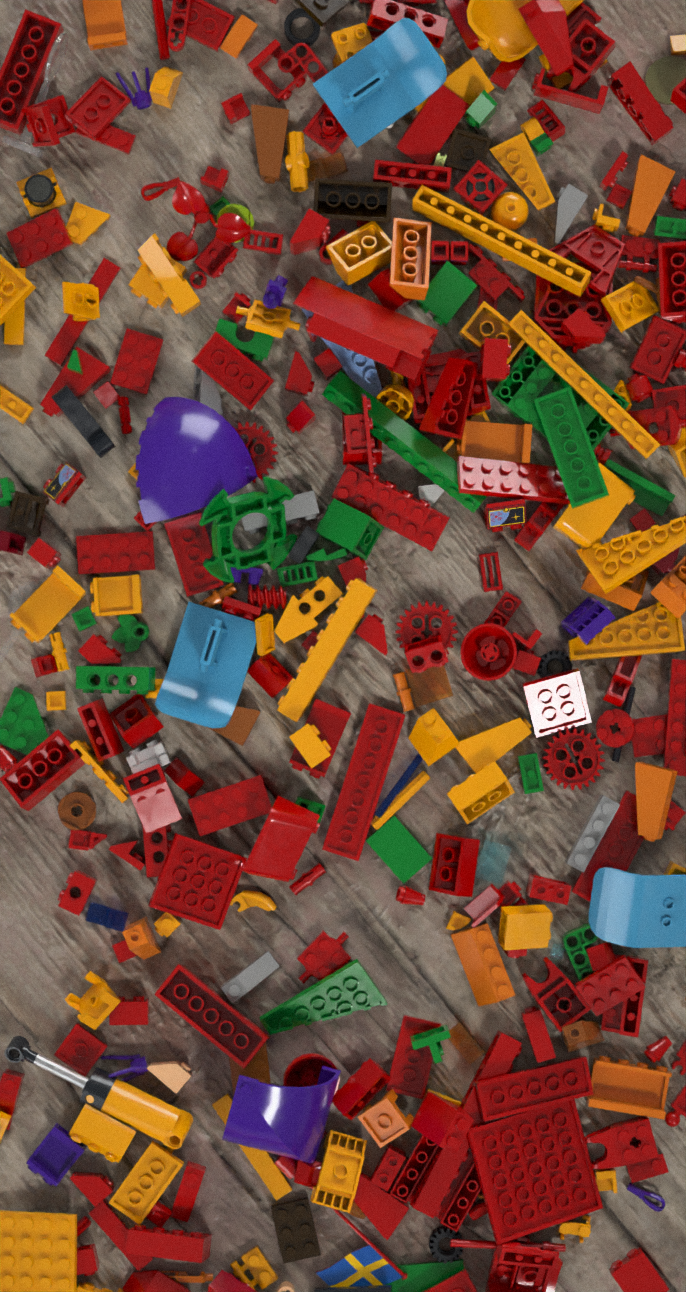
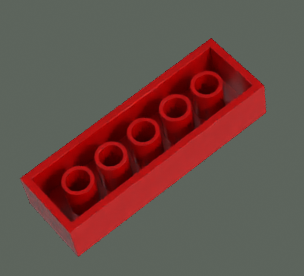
M26 9L0 70V128L20 136L28 120L26 113H22L21 109L35 103L64 32L61 23Z
M182 964L176 966L154 994L244 1069L270 1038V1036Z

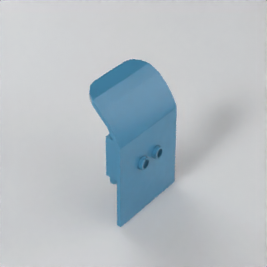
M402 18L372 43L312 85L356 148H359L436 92L446 81L447 71L443 60L416 22L409 18Z
M188 602L167 673L155 701L157 709L167 715L205 727H226L231 720L240 697L256 645L255 622Z
M610 867L600 868L595 873L589 908L591 930L604 941L626 947H686V875H640Z

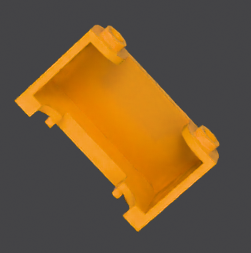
M598 463L609 496L574 509L569 504L553 526L554 529L584 550L593 547L592 545L602 544L600 540L626 504L630 505L636 497L633 488L601 463Z

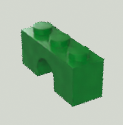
M219 318L216 332L242 354L251 355L252 359L263 362V359L268 361L275 340L273 336L255 332L252 340L241 342L236 337L238 324Z

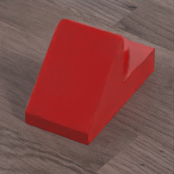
M138 840L114 844L108 849L140 871L146 864L143 861V856L137 852L131 853Z

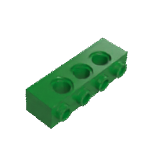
M76 666V689H83L82 693H94V689H101L100 693L112 694V690H119V694H130V690H137V694H148V691H155L156 667ZM97 675L100 677V682L98 685L95 682V677ZM115 675L118 677V683L116 685L113 683V678ZM133 676H135L137 680L135 685H132L131 678Z

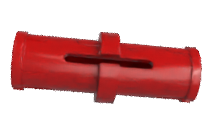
M318 863L307 873H302V876L289 885V888L297 896L306 887L312 886L315 880L326 873V870Z

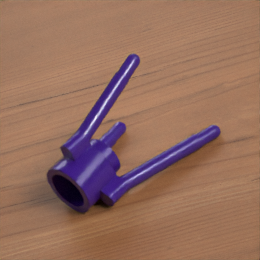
M148 67L145 68L147 93L145 90L141 91L136 73L132 71L137 92L134 94L135 97L120 74L116 72L119 82L131 99L133 107H137V110H142L152 105V98L149 92L151 85Z
M140 1054L101 1056L102 1060H134L130 1062V1068L109 1074V1078L133 1072L134 1074L122 1079V1081L127 1082L137 1076L144 1075V1072L148 1071L145 1056L140 1057Z

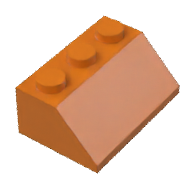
M587 570L581 589L634 611L643 595L649 571H641L605 594L591 572Z

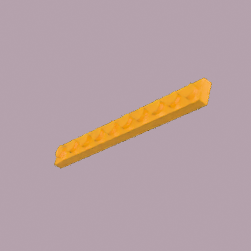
M522 310L507 324L645 459L660 446L639 423Z

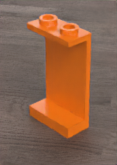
M82 0L90 51L128 45L121 0Z
M466 419L462 439H460V443L456 444V454L464 457L530 463L532 424L516 425L467 421Z

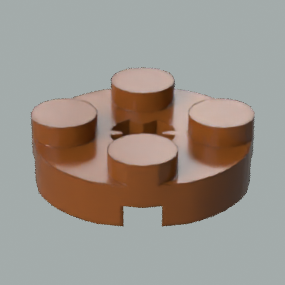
M71 792L64 796L58 805L60 821L71 830L84 829L95 820L97 806L88 794L84 792ZM80 806L83 812L75 816L72 808Z

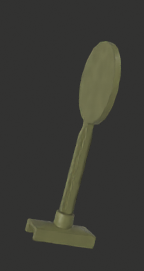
M675 56L662 57L648 68L645 83L658 103L675 105L670 99L673 88L686 78V61Z

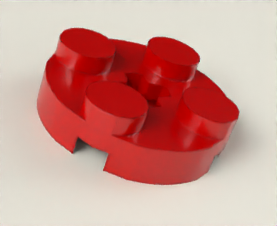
M619 709L607 710L597 721L596 734L605 745L618 748L628 744L633 739L635 724L627 712ZM618 723V727L621 728L620 732L616 731L614 734L612 733L611 726Z

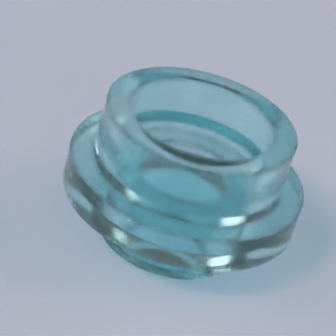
M562 943L553 944L550 958L554 959V962H558V959L562 960L565 948H562Z

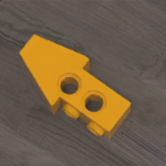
M329 576L326 578L320 577L314 583L316 586L311 591L307 588L299 595L301 597L299 601L294 595L291 597L274 630L283 643L318 626L314 618L343 595ZM323 591L325 599L323 601H316L314 599L315 592ZM302 603L310 605L311 609L307 614H303L299 610Z

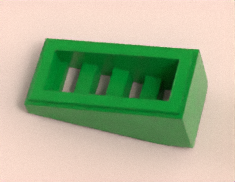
M314 561L277 568L279 583L282 587L318 580ZM306 567H310L311 577L309 578L307 577ZM299 568H302L304 579H300ZM291 570H295V581L292 580ZM283 571H287L289 582H285Z

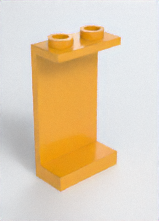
M58 565L52 570L53 573L17 611L9 615L12 619L10 623L18 630L21 627L26 632L24 636L32 643L36 641L39 644L86 595V591Z

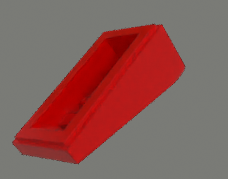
M543 99L527 110L531 118L535 117L541 128L547 137H550L552 142L565 134V126ZM541 109H544L542 113L536 115L537 112H539ZM547 115L549 116V117H547L546 119H544L543 121H541V119L544 118L545 116H547Z
M250 229L244 237L243 248L281 255L284 235ZM251 235H254L253 245H249ZM258 236L262 237L261 246H257ZM266 238H270L268 247H265ZM274 239L277 240L276 249L273 248Z

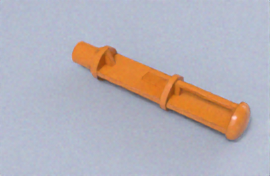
M161 1271L175 1273V1276L169 1277L175 1278V1281L178 1283H205L206 1281H213V1273H205L204 1271L199 1276H188L186 1271Z

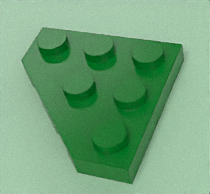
M15 687L0 719V743L28 755L49 736L34 695Z

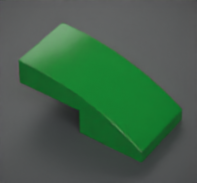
M323 548L307 555L306 558L308 561L326 562L346 557L347 553L345 548L326 555Z

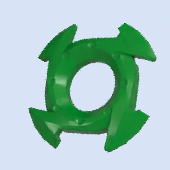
M264 476L265 492H249L227 498L228 493L225 489H222L211 500L199 521L200 526L213 521V555L210 559L205 558L202 564L211 575L221 581L233 583L234 578L230 567L240 570L267 563L274 570L285 560L294 546L297 535L290 534L286 536L285 505L282 503L285 500L290 501L294 494L280 481ZM250 513L264 514L268 526L262 541L250 549L241 550L236 548L232 541V533L238 521Z

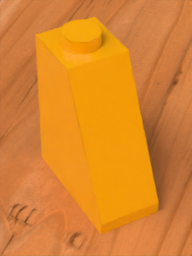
M166 66L155 72L149 89L153 103L172 108L183 72Z

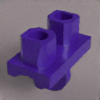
M278 275L275 281L269 280L263 297L265 307L274 309L277 306H282L287 291L285 286L288 280Z
M230 567L234 582L241 583L242 573L249 574L248 584L258 585L264 572L261 568L251 567L237 570L234 567Z

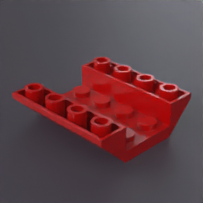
M422 1135L389 1194L404 1203H407V1201L411 1202L439 1146ZM471 1147L468 1149L467 1159L459 1167L458 1177L455 1180L453 1179L450 1184V1193L441 1202L442 1208L439 1214H435V1217L439 1218L441 1224L455 1232L460 1228L482 1189Z

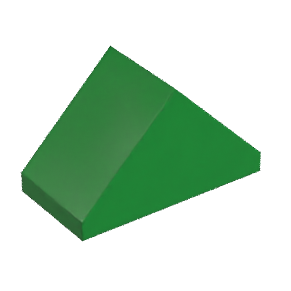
M297 796L295 804L320 815L317 821L320 823L326 805Z

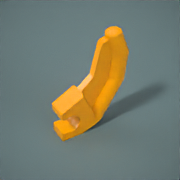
M244 890L235 895L230 903L232 906L234 902L238 901L240 907L237 911L239 912L254 906L266 911H274L277 908L273 900L262 892Z

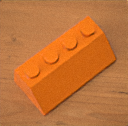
M393 218L389 286L404 298L425 300L429 288L432 222Z
M487 921L479 923L474 928L471 926L450 934L478 1006L497 1003L515 996Z

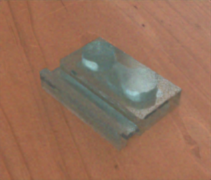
M484 840L475 877L502 884L512 847Z

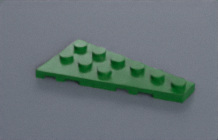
M355 959L259 1018L268 1033L272 1035L291 1030L295 1026L303 1024L307 1026L315 1021L322 1020L323 1022L350 1015L354 1011L362 1009L366 1011L378 1005L385 1006L388 1003L359 960Z

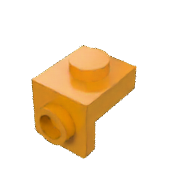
M600 204L598 209L595 208L592 220H595V225L606 232L617 231L620 219L603 216L604 204Z

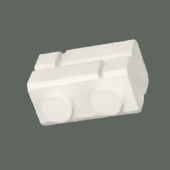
M157 740L146 744L147 748L140 751V748L129 752L130 756L126 757L133 774L157 764L164 766L172 762L162 741L158 743Z

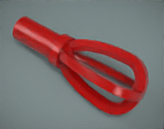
M177 177L167 182L145 185L141 189V195L144 200L151 201L162 195L165 191H168V189L176 187L180 179ZM162 187L161 190L151 195L144 194L148 190Z

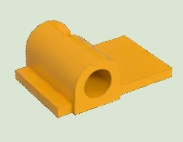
M62 282L64 313L72 314L74 321H90L100 318L98 287L87 283Z

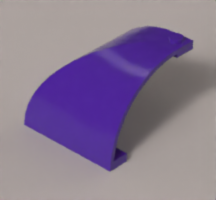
M322 1066L317 1085L308 1087L271 1085L258 1082L259 1080L239 1075L222 1140L307 1163H314L318 1155L341 1070Z

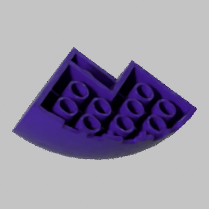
M165 397L153 409V415L147 418L146 429L141 432L138 443L141 445L140 454L136 455V470H139L136 487H140L141 500L138 501L145 524L174 518L206 507L222 489H225L229 496L258 477L248 449L239 434L224 417L207 405L183 397Z

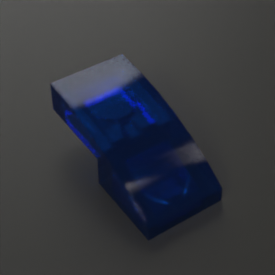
M90 901L85 921L123 931L129 913Z

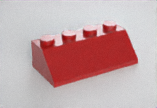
M686 241L658 243L661 318L685 323Z
M59 729L0 778V781L20 807L27 811L35 807L85 764L80 758L78 749L73 750L70 747L72 743Z

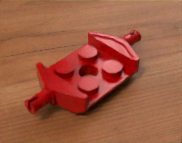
M672 405L627 411L660 446L677 444L682 429L686 427V419H681L677 410ZM652 423L658 424L659 428L656 433H651L649 430ZM610 429V432H615L610 433L611 437L621 436L615 429ZM629 444L630 448L635 450V448Z

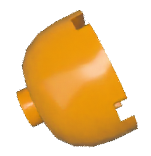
M505 192L499 195L493 202L490 213L493 222L511 231H515L526 223L529 210L526 200L520 194Z
M402 384L387 385L380 390L376 397L378 401L404 421L409 418L413 410V395Z

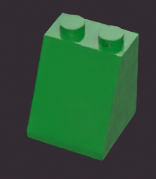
M447 261L429 283L425 300H417V307L426 314L428 312L432 315V320L437 325H444L446 327L475 293L477 285Z
M333 499L327 506L323 519L319 521L316 532L325 539L345 548V550L367 560L384 527L372 517Z

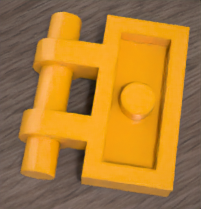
M258 1245L241 1255L244 1261L242 1265H239L236 1260L230 1264L234 1270L233 1274L235 1277H238L241 1282L249 1284L254 1290L256 1284H259L263 1290L278 1280L277 1274ZM249 1269L254 1278L249 1280L244 1272Z

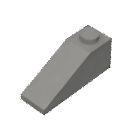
M570 184L566 188L562 187L556 196L559 200L556 206L554 247L560 243L588 197L587 194Z
M195 365L193 400L207 405L222 416V400L214 380Z
M267 951L225 982L221 989L233 1004L275 971L279 964L271 953Z

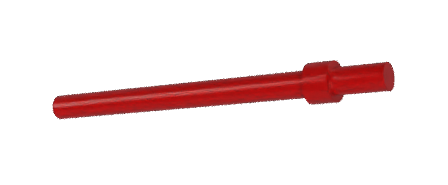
M450 1239V1247L496 1249L498 1245L495 1241ZM542 1241L541 1243L520 1242L521 1246L538 1247L540 1250L565 1252L566 1250L565 1244L550 1243V1241Z

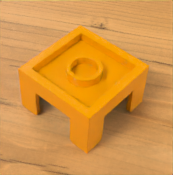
M89 971L85 979L93 985L81 998L70 993L65 998V1001L68 1005L79 1011L80 1014L77 1017L81 1022L96 1030L121 1001L103 978Z

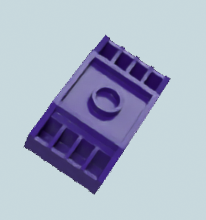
M587 597L561 621L560 625L571 637H579L587 645L592 638L596 637V634L601 632L605 626H608L615 619V616L598 600Z

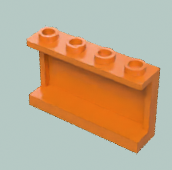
M601 1055L599 1058H594L591 1071V1083L594 1094L587 1096L586 1103L588 1107L665 1120L666 1111L664 1108L669 1078L672 1077L670 1070H667L668 1067L656 1065V1068L648 1067L649 1064L637 1062V1065L629 1064L630 1061L625 1059L612 1061L610 1057Z

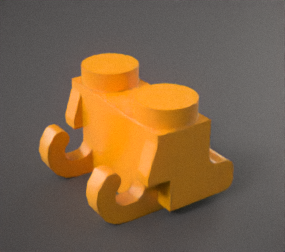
M583 1215L582 1220H585V1224L570 1221L559 1223L557 1232L560 1233V1240H564V1234L578 1235L579 1243H583V1237H589L591 1233V1216Z

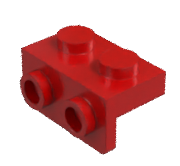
M215 235L193 263L210 278H218L223 274L227 263H231L237 257L236 253L239 249L230 243L219 240Z

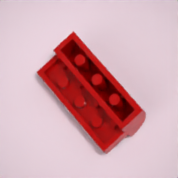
M614 954L616 959L622 956L621 954ZM625 955L646 985L649 960L642 957ZM645 988L605 1011L602 1017L601 1030L638 1038Z

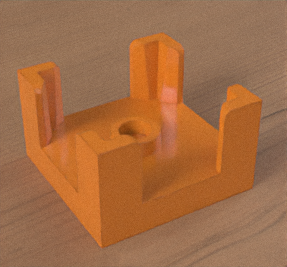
M393 1089L387 1092L374 1105L371 1106L369 1104L364 1107L358 1115V1119L380 1148L408 1131L414 1119L411 1113L405 1117L397 1107L395 1101L398 1096Z

